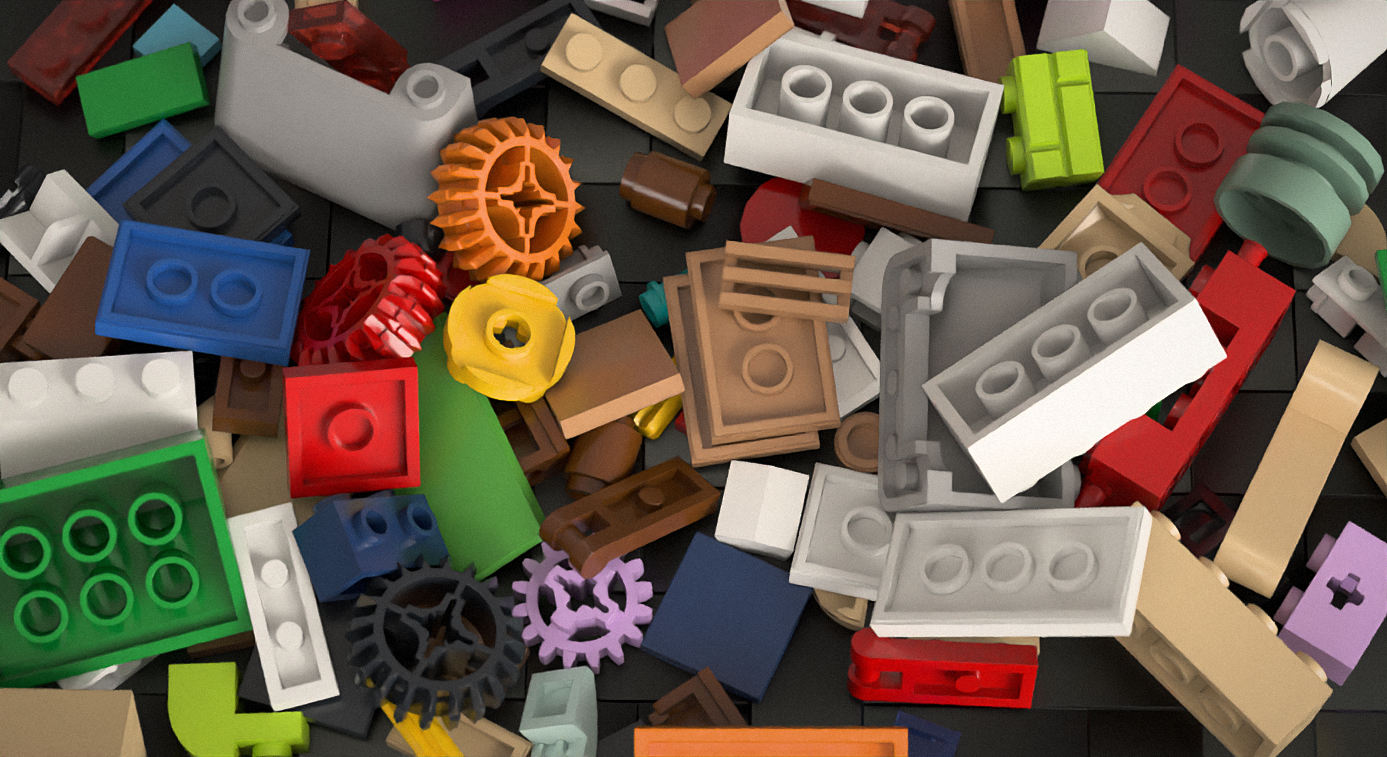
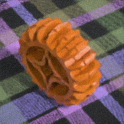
M516 117L498 120L497 118L485 119L454 134V143L439 150L444 165H440L430 172L439 184V189L426 197L438 204L439 215L429 224L443 228L445 235L438 248L455 251L453 267L464 271L469 270L470 281H478L483 284L487 282L489 277L500 274L519 275L536 282L542 281L543 277H548L554 272L560 271V261L574 254L569 240L583 233L575 223L574 217L585 209V207L575 202L574 190L582 182L571 179L568 171L574 159L559 156L560 139L549 136L545 137L543 125L526 124L524 118L517 119Z

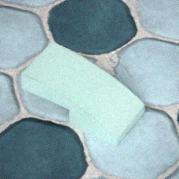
M587 666L532 674L519 732L533 743L530 757H596V688L594 672Z

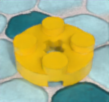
M500 274L489 277L485 284L476 285L472 289L469 286L456 297L444 325L443 346L448 356L447 369L449 374L456 381L467 384L475 391L494 399L525 403L538 401L544 396L547 389L559 381L572 357L575 346V330L570 316L566 322L563 312L556 306L558 298L547 287L527 277ZM505 326L512 327L517 330L516 339L525 343L523 347L515 346L513 349L504 347L495 339L493 333L501 334Z

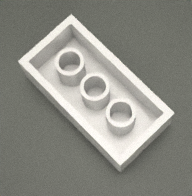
M789 31L752 58L747 64L729 114L724 163L800 183L816 178L968 222L994 135L1004 85Z
M1140 242L921 386L954 440L1002 504L1017 493L1026 491L1034 486L1040 478L1069 459L1085 453L1094 443L1129 420L1140 417L1152 405L1186 383L1197 380L1209 368L1227 356L1197 300L1156 256Z

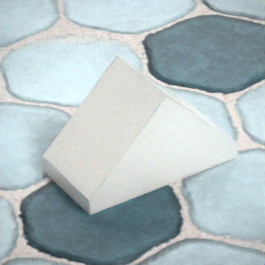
M1048 0L1036 49L1053 53L1084 49L1087 50L1088 61L1156 77L1170 18L1148 0Z

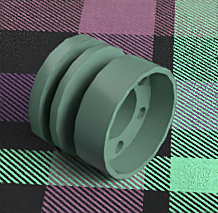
M1283 101L1270 106L1262 119L1259 129L1255 130L1250 137L1246 147L1248 154L1236 159L1218 187L1213 200L1220 217L1244 241L1250 239L1259 243L1267 250L1268 256L1295 267L1315 269L1326 266L1352 224L1350 216L1361 212L1369 195L1372 194L1384 173V168L1380 155L1371 143L1348 123L1325 110L1304 103Z

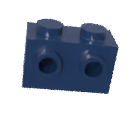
M385 490L362 499H351L347 493L336 494L315 504L312 508L314 515L292 530L320 602L356 599L360 595H367L368 582L374 576L390 581V575H393L399 569L397 562L408 571L414 572L415 559L420 554L424 556L430 568H438L440 559L447 554L449 555L438 528L436 517L430 509L425 494L396 496L394 490Z

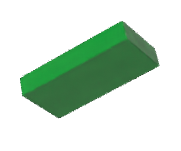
M191 42L76 77L88 133L96 139L211 104L198 48Z

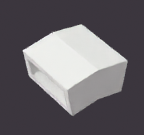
M731 460L715 531L716 539L742 552L787 561L794 550L809 475L770 465Z

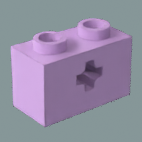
M1350 521L1338 540L1327 533L1324 535L1306 564L1307 568L1317 574L1305 592L1293 586L1273 620L1284 626L1278 638L1294 653L1302 651L1313 658L1323 669L1327 678L1342 686L1356 666L1387 615V543ZM1337 590L1348 596L1342 610L1330 604Z

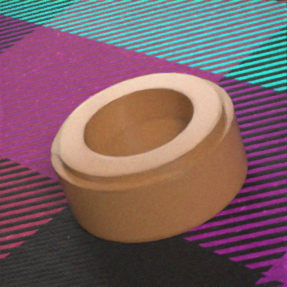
M872 412L853 414L847 417L836 431L834 438L836 462L841 468L878 475L879 414Z

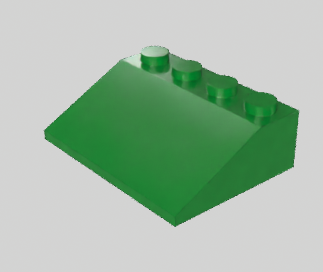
M205 428L0 479V688L27 689L253 630L227 521L228 514Z

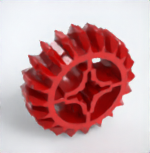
M387 233L376 241L371 238L363 241L357 251L349 249L339 263L336 265L330 264L329 272L321 280L314 281L316 287L310 296L302 299L301 305L303 309L298 316L290 357L299 367L410 357L416 351H422L421 342L426 335L435 331L436 327L433 324V320L442 314L445 308L441 302L448 289L442 282L444 274L436 267L437 263L416 243H410L402 235L394 238Z

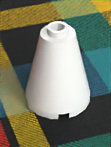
M1258 0L1247 7L1240 22V34L1249 30L1251 48L1242 53L1245 65L1258 89L1273 105L1285 101L1304 103L1321 108L1387 49V0Z

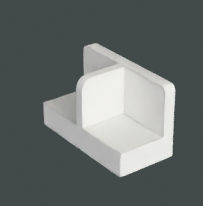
M64 169L46 175L29 211L0 219V243L51 293L85 239L89 236H94L114 247L119 224Z

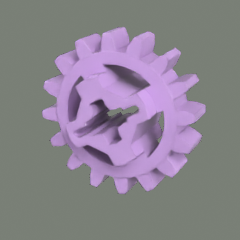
M545 542L541 543L544 560L538 563L535 560L525 558L522 562L524 573L530 581L513 582L512 586L514 597L526 602L515 606L512 612L513 617L523 619V624H529L525 627L521 636L522 643L529 647L541 642L539 659L545 666L553 661L557 655L563 657L564 669L575 668L578 661H587L588 668L594 672V675L599 674L600 658L608 655L618 666L623 664L624 655L621 646L626 642L631 646L640 648V644L643 641V635L635 625L651 624L653 620L652 609L644 604H640L653 597L652 584L645 581L635 582L644 573V565L641 559L631 560L625 564L623 562L624 554L609 561L606 567L595 577L584 579L574 569L565 570L570 565L568 564L569 556L563 550L553 551ZM616 580L621 583L626 593L625 612L619 610V605L609 599ZM541 594L547 596V601L557 607L550 617L551 623L548 627L539 613ZM588 594L593 595L595 604L593 609L582 605L577 612L572 611L570 600L572 597L582 601ZM593 635L602 636L601 638L593 641L577 642V640L582 637H588Z

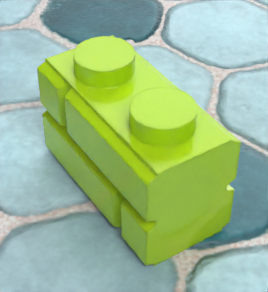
M1079 49L1013 58L1005 69L1006 76L998 77L997 84L1004 85L1000 110L1002 114L1012 113L1015 137L1006 139V158L1010 174H1020L1022 190L1025 191L1096 182L1104 173L1087 50Z

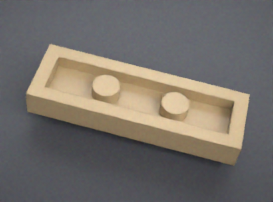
M573 13L569 16L540 68V71L699 162L705 156L733 105L710 91L699 99L694 100L682 87L678 73Z

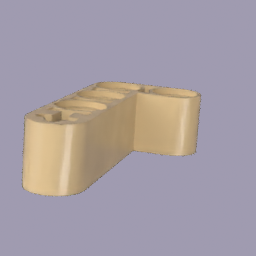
M1319 340L1213 560V563L1220 568L1226 578L1271 598L1344 440L1380 369L1379 366Z

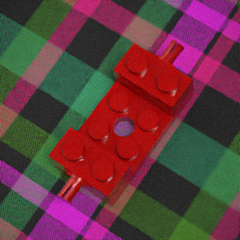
M1246 239L1237 254L1228 250L1216 270L1206 264L1188 290L1197 300L1227 357L1209 368L1198 378L1188 395L1182 393L1163 425L1143 414L1138 418L1129 420L1094 443L1085 453L1078 466L1079 471L1085 476L1081 481L1082 485L1078 498L1074 501V508L1131 507L1138 501L1143 507H1146L1149 513L1152 510L1159 512L1162 510L1275 338L1296 290L1258 268L1263 259L1268 255L1267 250L1262 245L1253 240Z

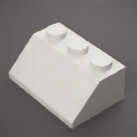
M192 351L0 363L1 479L198 429Z

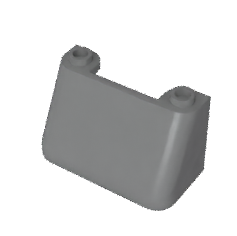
M231 0L225 18L214 117L215 126L218 125L262 170L395 230L398 224L406 221L434 219L439 215L438 204L426 197L439 189V184L430 174L438 166L444 165L439 150L454 143V134L478 123L470 78L441 65L433 63L417 64L407 69L400 76L388 95L291 51L289 45L282 43L291 24L290 11L284 0Z
M930 239L894 254L889 259L882 283L878 495L885 511L939 512L1074 508V501L1078 498L1080 492L1081 476L1078 467L1072 464L1071 459L1040 478L1028 490L1017 493L1001 504L954 440L921 385L1081 282L1082 276L1077 271V252Z

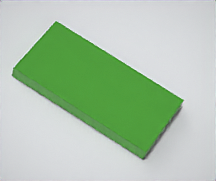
M442 312L433 320V324L436 327L435 331L426 335L421 342L422 351H416L410 356L414 358L418 370L421 486L390 490H394L396 496L425 494L452 559L451 569L463 573L464 567L474 562L477 568L474 579L480 582L543 541L539 537V529L545 520V516L487 396L475 391L467 384L456 381L449 374L447 369L448 356L443 346V330L448 315Z

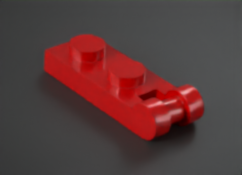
M863 628L858 630L852 637L850 657L853 663L848 669L846 685L852 696L865 701L1031 708L1038 669L1037 645H1019L1003 642H956L938 639H893L878 637L872 628Z

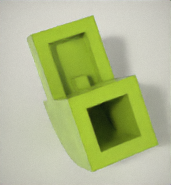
M235 662L169 665V718L177 738L191 757H244V755H252V757H292V754L309 753L310 727L302 712L244 714V702L240 701L237 697L244 677Z

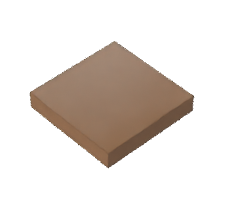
M699 0L667 24L664 29L681 85L695 100L702 97L793 29L794 23L785 0Z
M639 309L575 335L574 351L562 377L556 384L546 390L543 398L565 439H570L685 391V387L679 370L644 313Z

